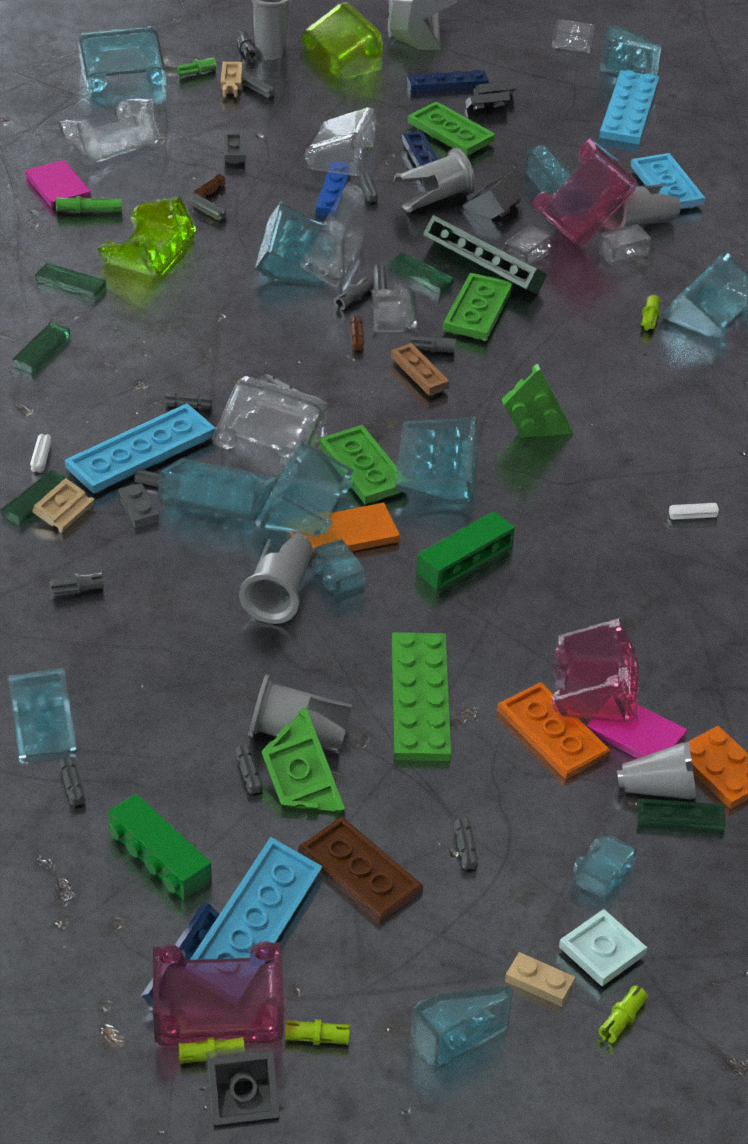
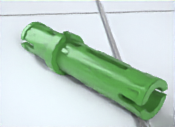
M56 197V211L122 213V198Z

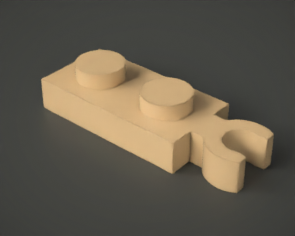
M223 61L221 73L223 97H226L227 93H233L234 97L238 96V90H241L243 62Z

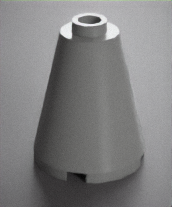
M682 742L622 764L623 770H617L619 788L625 787L626 793L682 799L697 798L689 742Z

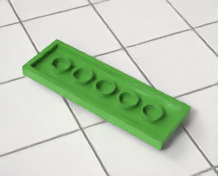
M392 632L394 760L451 761L446 633Z

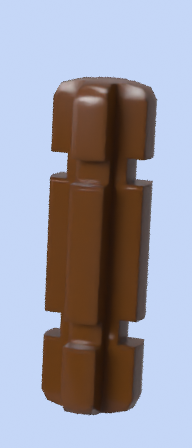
M221 174L215 175L193 191V195H200L203 198L208 197L226 184L225 176Z
M360 316L350 318L351 345L354 351H362L364 349L363 320Z

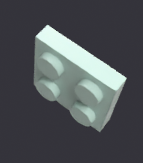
M605 909L560 939L559 948L601 986L645 956L647 947Z

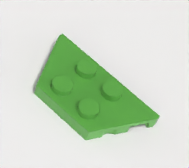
M539 364L532 367L533 372L526 380L521 379L515 385V388L502 398L503 405L521 438L574 433Z
M306 707L302 708L295 719L279 732L275 740L271 741L261 751L282 807L342 813L345 811L344 804Z

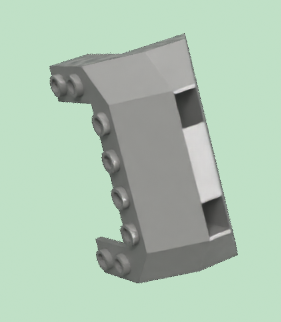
M389 0L390 31L396 40L418 50H441L439 11L457 3L458 0Z

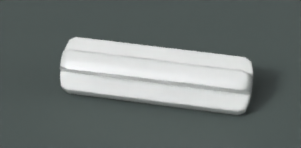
M40 434L38 436L30 463L32 472L37 471L41 473L44 471L52 443L49 434Z
M717 503L671 505L669 508V515L672 520L716 518L719 514Z

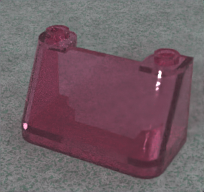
M590 138L580 148L578 158L582 165L554 196L548 192H542L530 203L535 211L578 246L586 244L630 197L637 186L636 179L626 167Z
M613 619L559 635L558 647L555 648L559 663H564L566 672L564 690L562 688L555 690V694L551 698L555 712H560L563 717L624 723L637 720L639 662L621 619Z
M259 942L250 949L249 958L186 960L185 952L176 945L168 944L153 947V1024L155 1042L164 1047H179V1043L207 1041V1038L214 1037V1040L243 1037L244 1045L269 1044L282 1039L284 1035V997L281 942Z

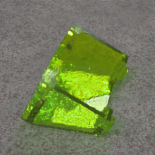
M348 2L338 4L305 29L301 36L302 44L307 49H313L315 43H317L331 56L330 70L340 80L382 69L383 42L380 31Z
M180 195L139 203L133 209L131 215V222L136 229L135 232L125 242L114 244L111 241H106L97 250L100 257L107 264L149 276H160L165 273L195 237L196 229Z

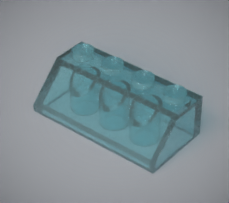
M538 145L526 149L525 172L561 215L597 207L598 201L563 159L546 145Z

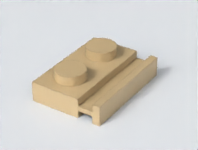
M65 478L34 505L33 513L52 527L55 525L59 528V532L62 533L93 505L94 498L87 497L85 495L86 492Z

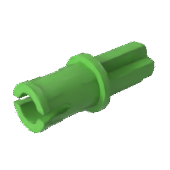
M214 57L199 61L195 59L193 63L178 66L177 72L180 77L195 73L200 75L203 72L216 70L217 63Z

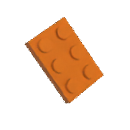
M716 726L688 741L690 743L694 775L729 809L747 801L748 753L720 726Z

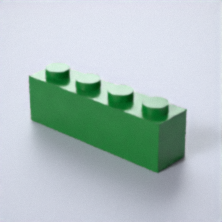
M493 511L479 518L474 523L461 528L451 536L443 538L428 549L422 550L417 555L416 573L438 590L512 547L515 526Z
M138 794L132 795L108 811V830L111 836L123 842L133 857L141 859L151 874L158 875L170 892H176L185 900L212 882L211 862Z

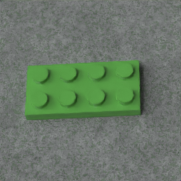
M437 101L408 115L409 124L447 146L460 149L466 156L495 141V133Z
M470 273L443 322V330L454 334L470 336L475 339L487 340L512 292L513 282Z
M363 425L319 438V447L364 504L409 490V481Z

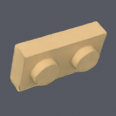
M519 952L506 973L505 982L562 1007L574 986L575 976Z

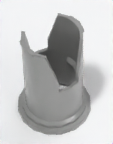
M251 0L253 2L254 38L258 57L266 60L282 58L289 26V3L292 0Z
M458 148L451 149L447 157L402 173H396L393 179L394 183L422 180L425 192L419 193L402 205V208L408 213L459 193L469 196L475 189V176L471 163L465 153Z
M665 184L621 189L616 185H607L601 190L598 197V217L604 230L611 235H616L623 232L627 227L671 222L677 219L681 208L680 198L659 194Z
M299 532L281 547L279 553L271 552V540L268 539L254 574L247 577L240 587L239 598L242 607L249 615L259 621L269 624L284 623L291 620L298 611L300 602L298 590L311 560L312 552H314L311 541L307 536L305 537Z
M265 674L248 737L253 738L254 734L260 732L277 737L279 732L295 719L299 711L306 707L322 749L339 754L352 704L275 684L269 679L270 675Z

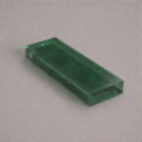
M404 252L388 262V268L439 295L454 285V278Z
M45 263L35 274L37 282L94 299L106 287V280L49 263Z
M50 322L12 359V366L33 373L70 336V329Z
M53 470L49 471L1 508V516L19 526L23 525L35 515L33 513L34 505L67 477Z
M638 799L637 827L725 833L724 804Z

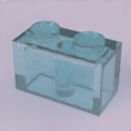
M343 539L314 548V559L311 562L315 574L320 575L326 590L331 591L336 600L365 591L366 571Z

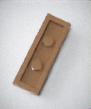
M412 343L391 351V358L428 395L449 389V380Z

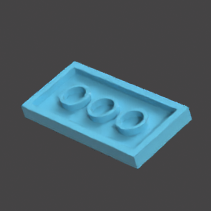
M670 153L631 159V168L645 186L665 184L659 194L680 198V209L704 205L705 197Z

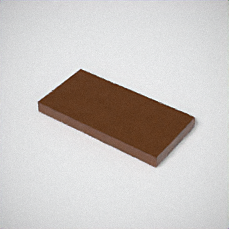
M342 816L298 846V853L321 865L320 873L379 924L423 892V884Z

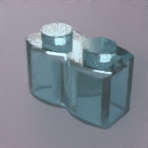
M607 833L600 839H594L588 853L584 857L580 856L573 866V872L575 873L574 883L602 899H606L614 891L619 881L624 879L634 866L637 849Z

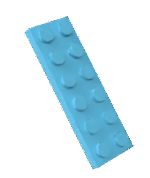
M620 70L600 129L599 138L640 144L659 83V76H654L650 73H635L631 70Z
M186 403L65 459V468L94 494L136 474L137 470L151 467L216 436V428Z
M270 837L191 957L182 975L237 1006L319 875L322 866Z

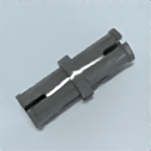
M240 30L241 36L238 32L236 33L241 52H244L247 60L253 61L252 55L255 58L258 56L254 48L255 44L249 38L246 31Z
M364 277L358 283L348 286L345 292L334 298L335 306L337 308L340 307V310H344L354 301L358 302L361 300L362 295L373 289L372 280Z

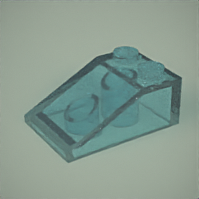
M610 25L603 38L600 71L619 74L620 70H631L635 73H650L658 76L662 45L629 28Z
M65 668L9 675L8 681L19 758L75 750L76 744Z
M510 986L442 993L429 1000L420 1001L412 1009L409 1047L433 1074L508 1029L513 990Z

